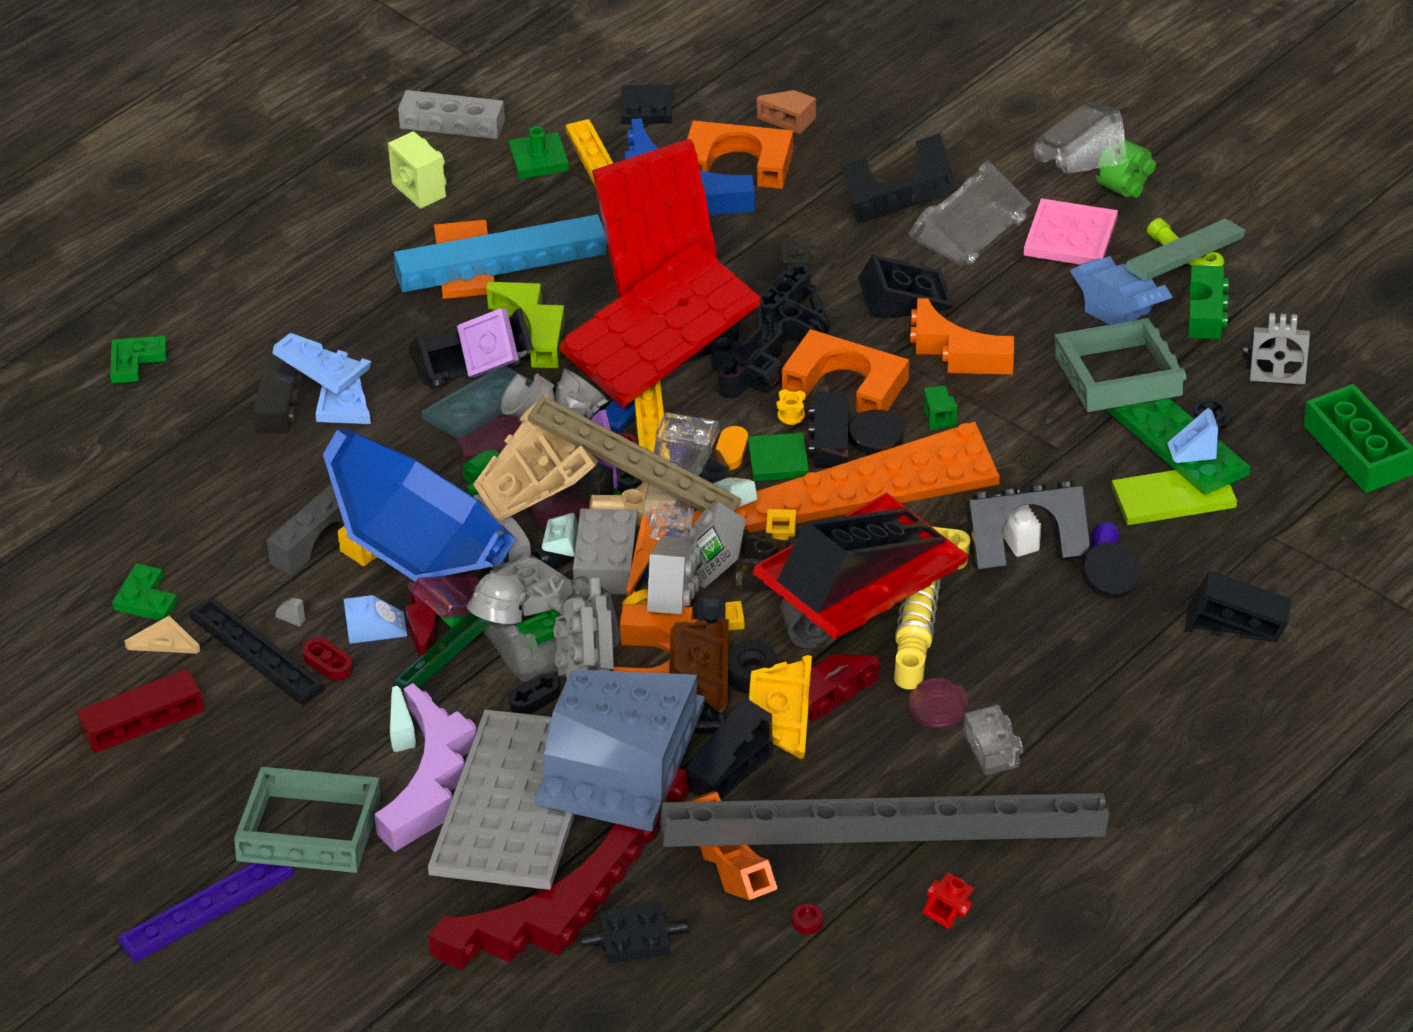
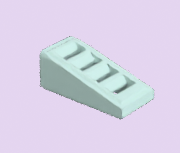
M729 477L712 483L741 498V503L738 507L757 500L755 483L752 480Z
M398 686L392 687L390 737L394 752L414 748L416 745L414 726L403 694Z

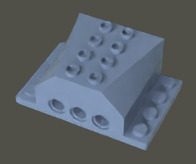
M571 670L553 710L544 751V777L535 795V805L652 832L661 812L662 803L666 800L704 707L705 696L697 695V675Z

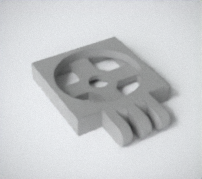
M1269 313L1268 328L1254 327L1250 381L1305 384L1310 331L1296 330L1297 314H1292L1291 324H1286V314H1281L1280 323H1275V313ZM1276 337L1275 345L1271 348H1259L1266 340ZM1287 338L1295 341L1302 350H1290L1286 346ZM1277 351H1282L1285 353V357L1277 359L1274 354ZM1257 359L1270 360L1273 363V372H1263L1257 364ZM1289 361L1301 362V367L1295 373H1284V365Z

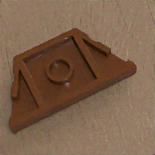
M720 619L718 623L708 624L706 620L696 621L695 623L676 622L670 629L669 673L697 675V695L705 696L707 704L718 712L723 713L728 706L729 620Z

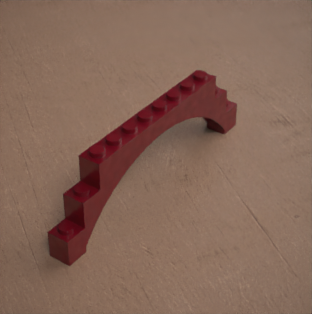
M678 768L664 803L683 802L689 791L686 771ZM661 812L652 832L615 823L603 843L572 873L552 885L551 890L546 889L517 903L479 914L453 918L445 915L428 935L430 956L460 970H463L470 960L472 961L476 958L479 950H483L511 963L518 953L524 952L528 942L560 956L567 946H571L574 943L577 933L582 926L587 925L591 921L596 908L606 902L614 885L623 880L626 870L631 863L637 862L645 845L654 840L660 827Z

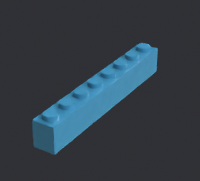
M597 214L394 252V271L401 291H413L444 285L459 279L467 281L471 280L474 276L483 274L494 276L606 255V235Z

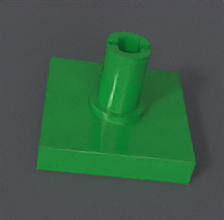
M535 126L529 130L530 137L508 140L509 150L519 179L569 171L568 160L558 132L544 134L542 127Z

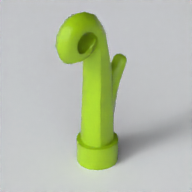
M1162 218L1155 219L1147 228V234L1156 242H1160L1162 246L1179 239L1171 230L1170 225ZM1211 252L1188 262V264L1191 266H1223L1224 258L1217 252Z

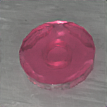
M932 678L922 681L914 691L912 690L909 699V711L913 718L922 725L931 728H947L956 725L964 719L968 712V695L963 687L959 684L957 687L952 684L951 680Z

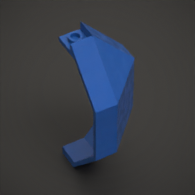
M346 428L336 431L323 453L348 538L414 581L501 564L516 540L482 502L412 457Z

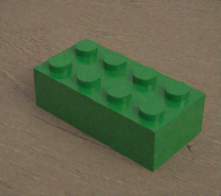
M1354 384L1306 401L1304 427L1365 493L1413 475V446Z

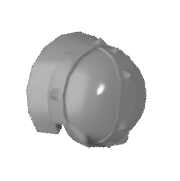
M566 368L563 371L560 382H557L554 394L555 402L588 419L609 401L594 386Z
M538 373L534 376V382L530 387L525 385L527 379L519 374L511 380L501 400L503 414L517 417L521 421L520 418L539 400L541 395L547 394L551 400H555L554 384L539 376Z
M492 572L480 580L466 606L472 614L482 619L502 624H516L522 622V610H519V605L524 603L527 593H524V585L519 581L517 575L505 572Z

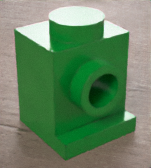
M946 385L924 388V411L929 429L937 430L957 427V403L954 402L953 396L948 395Z

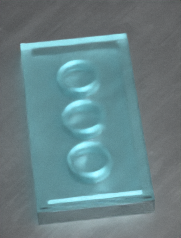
M506 366L493 370L421 411L422 420L460 439L503 414L501 410L502 397L511 380L519 373ZM525 377L527 379L525 385L530 387L534 381Z

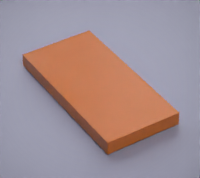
M486 220L434 224L436 244L488 235ZM483 274L474 276L471 280L459 279L441 285L443 299L487 295V283L494 282V276Z

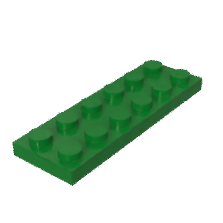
M1170 398L1105 409L1204 495L1250 475V466L1218 439L1216 459L1176 463L1172 458L1167 443L1194 419Z

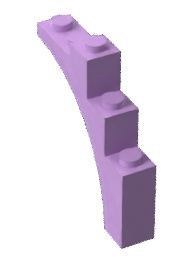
M414 683L404 688V697L408 712L418 723L425 738L424 754L419 768L408 786L391 803L374 814L377 835L394 852L444 823L453 798L450 791L457 787L465 765L463 756L469 753L477 732V728L472 720L466 719L458 711L448 715L445 709L439 708L432 702L431 697L426 691L422 692Z

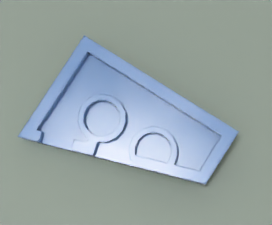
M292 333L275 344L272 353L335 394H339L367 372L371 365L369 360L362 358L359 362L348 358V353L338 350L337 353L325 350L321 343Z
M360 377L339 394L333 393L322 385L316 410V422L371 424Z

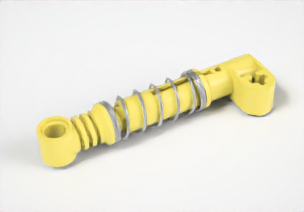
M933 527L969 555L970 537L967 533L957 529ZM969 556L965 564L959 566L957 570L964 568L968 564ZM941 578L932 582L931 586L905 598L904 601L901 600L902 605L899 608L901 616L897 620L898 627L895 633L898 650L894 672V681L901 688L915 689L923 683L926 653L933 640V626L936 620V603L939 598L938 591Z

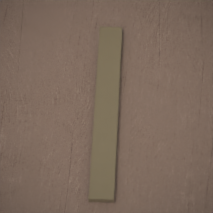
M541 395L528 415L527 421L577 447H584L592 455L702 512L706 509L710 510L717 502L735 512L741 503V498L543 395Z

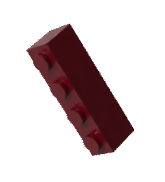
M188 669L77 710L81 732L95 754L204 712L201 691Z

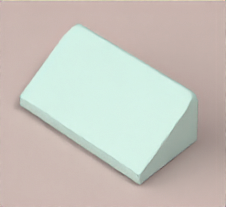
M575 513L548 519L542 543L544 551L575 556L578 521Z

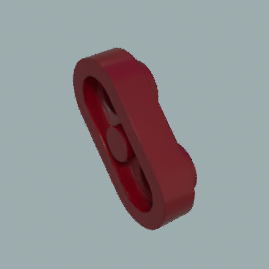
M312 638L304 643L302 652L305 663L322 675L336 681L346 679L351 675L353 666L349 654L324 638Z

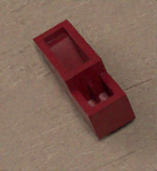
M432 579L409 584L411 605L405 606L407 627L419 658L436 643L438 635V615L435 612L437 605Z

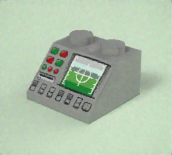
M717 502L710 510H704L699 519L693 525L689 524L682 533V537L697 538V547H701L700 564H697L695 575L700 576L699 585L704 589L738 560L746 521L744 517L720 502Z

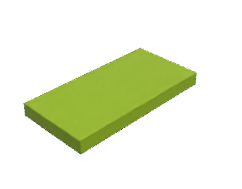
M1176 470L1112 480V490L1127 526L1231 509L1237 506V499L1230 484L1204 495Z

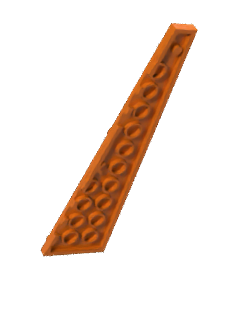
M976 422L963 423L950 430L819 472L807 473L803 477L756 491L757 500L738 507L735 512L746 519L743 534L766 530L768 509L796 510V524L848 514L886 492L900 503H906L999 485L1000 476ZM697 510L669 519L672 524L668 530L676 528L682 537L684 529L689 524L693 525L699 519L702 511ZM774 521V525L787 526L790 523L788 521Z

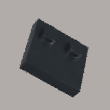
M672 84L622 85L621 124H632V119L642 118L643 124H672Z

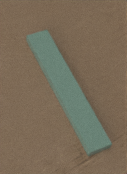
M1225 218L1127 261L1125 270L1143 281H1148L1244 238L1246 230Z

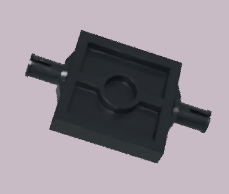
M660 902L600 910L599 932L581 934L582 948L601 945L606 952L608 963L669 955L670 935L688 933L686 919L668 922L663 916Z

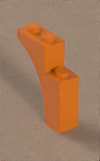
M917 298V309H912L911 325H916V327H911V343H916V354L943 355L942 362H948V373L1013 375L1014 336L988 335L964 329L942 317L931 305L929 299Z
M712 791L686 802H715L721 800L718 793ZM748 845L700 846L704 860L716 863L726 893L751 900L777 890L769 860L758 856Z

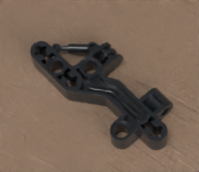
M795 263L790 265L759 295L761 301L757 307L758 329L743 343L728 337H719L712 341V368L718 372L719 393L721 396L736 398L748 387L761 392H769L782 379L784 364L777 359L782 354V344L788 340L801 343L810 329L824 334L830 331L826 310L823 308L820 296L816 294V285L811 283L810 268L806 264ZM809 295H811L809 300L812 309L800 304Z

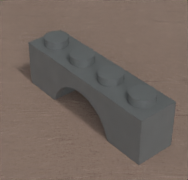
M332 484L266 540L270 565L292 576L310 560L316 539L328 525L333 522L344 525Z

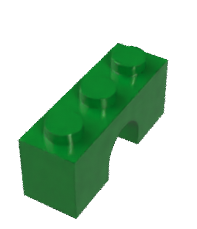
M1192 265L1188 338L1221 340L1222 329H1227L1228 313H1223V311L1228 309V295L1223 294H1228L1229 278H1224V267Z

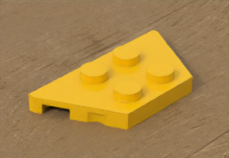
M809 655L803 656L801 661L787 665L786 662L775 664L772 668H761L751 671L748 695L750 701L772 714L773 744L801 759L804 758L812 661V656Z

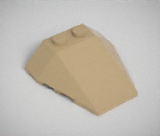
M535 404L520 418L522 424L514 435L509 434L504 441L507 445L499 456L492 457L473 484L491 513L499 521L575 484L598 463L596 456L589 453L584 447H577L527 421L528 415Z

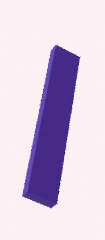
M251 863L117 937L118 944L131 960L136 963L294 875L293 868L291 866Z

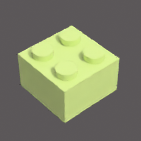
M414 131L388 143L391 178L394 186L420 209L446 197L445 185L447 182L443 170L445 161L439 151L434 150L426 139H422Z

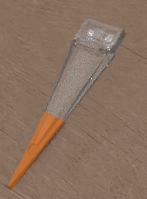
M665 412L657 430L654 453L699 476L712 453V446L719 432V421ZM650 484L647 487L638 539L626 588L628 597L633 593L650 560V553L661 537L667 533L684 503Z

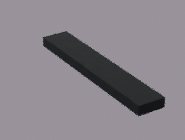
M725 595L696 596V619L698 621L706 620L708 624L718 623L720 619H725ZM705 702L695 727V734H714L725 721V710L723 713L718 712Z
M210 597L189 611L191 620L302 706L325 691L322 681L214 598Z

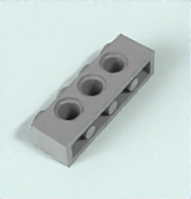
M406 90L398 108L401 129L498 139L505 122L504 101Z

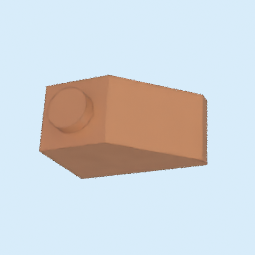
M795 90L761 95L757 98V119L801 134L816 119V98Z

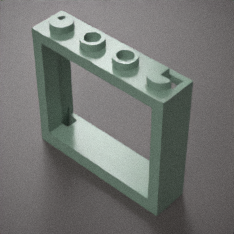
M1149 318L1055 334V358L1087 412L1183 395V383L1186 380L1185 370L1179 367L1175 354H1171L1167 342L1162 340L1158 328L1153 326ZM1146 345L1161 371L1095 383L1080 356Z
M261 767L234 837L236 860L240 862L357 873L375 820L374 814L377 813L381 802L379 778ZM270 796L364 805L352 841L257 832Z

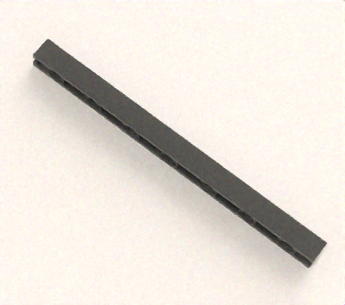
M1104 793L662 803L660 828L661 832H663V847L1105 837L1109 811L1108 808L1103 809L1105 806Z

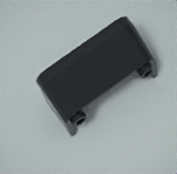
M517 309L509 318L519 361L507 365L508 368L524 364L523 359L527 358L534 350L522 309ZM459 333L426 342L424 341L423 334L417 335L408 348L423 384L430 385L431 389L446 385V380L468 375Z

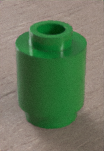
M494 449L483 450L463 464L464 479L469 484L473 483L480 476L492 457H498L500 453Z

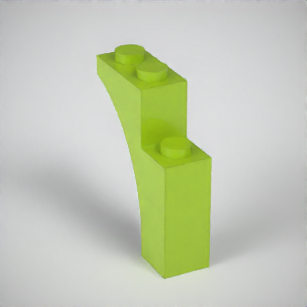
M488 282V309L494 311L500 308L507 309L509 317L517 309H522L534 349L530 353L531 367L558 368L561 355L560 343L563 341L565 330L564 305H542L541 284Z

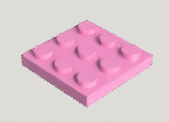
M1041 198L1024 246V255L1074 264L1087 263L1098 258L1103 259L1105 258L1117 222L1118 210Z

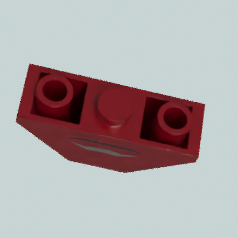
M833 654L812 667L808 698L809 720L814 722L820 717L829 714L832 709L845 701L851 700L854 695L866 687L875 684L879 680V659L876 656Z

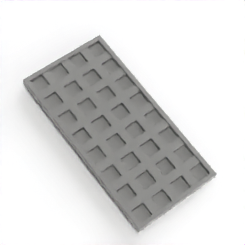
M484 710L428 865L429 875L551 890L575 816L573 813L535 805V795L544 777V751L552 717Z

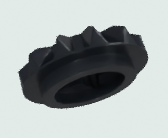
M1206 397L1198 399L1188 409V414L1193 419L1197 418L1207 408L1211 409L1213 415H1215L1214 418L1218 428H1226L1227 424L1232 421L1233 413L1231 407L1223 400Z

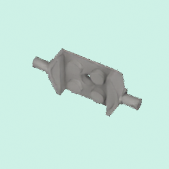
M527 554L512 562H502L491 567L494 570H491L490 573L505 572L517 575L519 581L524 585V593H527L524 603L521 605L524 616L555 609L563 615L564 601L573 593L570 579L538 558Z

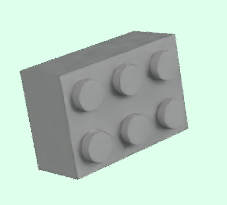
M580 509L573 565L575 593L589 594L588 579L601 578V594L627 595L626 588L638 539L637 510Z
M663 535L650 553L647 611L682 614L686 606H690L691 599H694L695 592L698 593L700 576L695 575L697 564H700L701 547H697V538Z

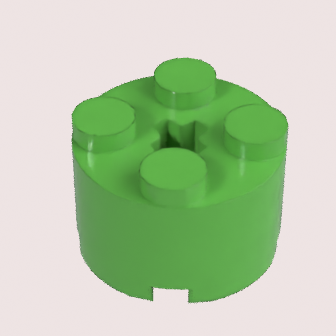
M1119 137L1117 138L1119 141L1116 144L1111 142L1103 151L1097 168L1101 169L1100 177L1096 175V180L1098 184L1124 197L1133 196L1137 198L1143 191V184L1148 175H1151L1155 170L1156 162L1152 160L1149 150Z

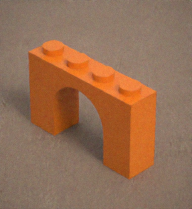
M702 121L692 122L687 139H691L694 143L700 170L710 172L715 159L723 154L745 152L759 159L757 165V186L783 189L793 154V130Z
M810 329L782 368V389L791 392L803 391L807 397L818 380L826 373L834 370H852L866 377L857 390L856 412L861 413L868 410L888 411L909 380V359Z
M623 604L620 621L621 645L651 646L661 648L670 653V629L676 622L695 623L698 621V619H693V607H686L682 614L649 612L647 611V605ZM670 659L666 663L653 668L614 667L613 671L669 673Z

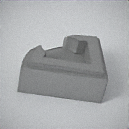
M291 598L289 601L283 602L276 610V618L300 627L305 621L303 600Z

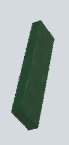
M471 612L468 613L394 680V684L403 692L404 688L412 683L420 688L492 622L482 619Z

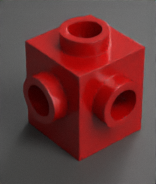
M947 872L941 882L935 879L926 894L930 899L922 913L949 929L958 916L964 918L970 910L973 902L969 898L975 888Z

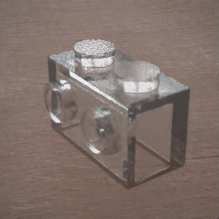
M999 705L965 713L964 735L985 776L1019 767L1020 754L1023 753L1022 742L1019 736H1014L1010 718L1008 715H1003Z

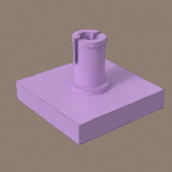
M500 308L457 325L469 377L475 378L519 361L507 309Z

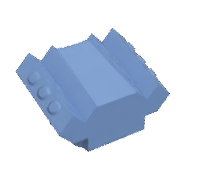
M1110 256L1082 263L1070 270L1084 293L1085 312L1109 325L1137 320L1141 315L1148 314L1151 311V307L1156 303L1173 297L1166 285L1157 287L1152 279L1143 281L1125 270V263L1116 266Z

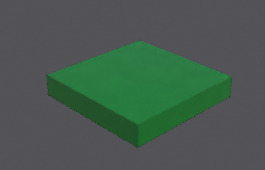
M803 433L748 437L753 482L796 479L809 473Z

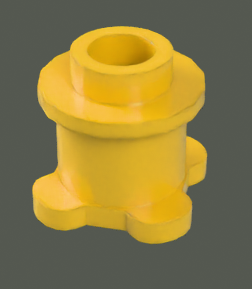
M786 389L779 392L780 401L777 402V409H779L778 419L788 425L800 423L805 418L804 404L802 402L806 399V394L803 391L791 392Z

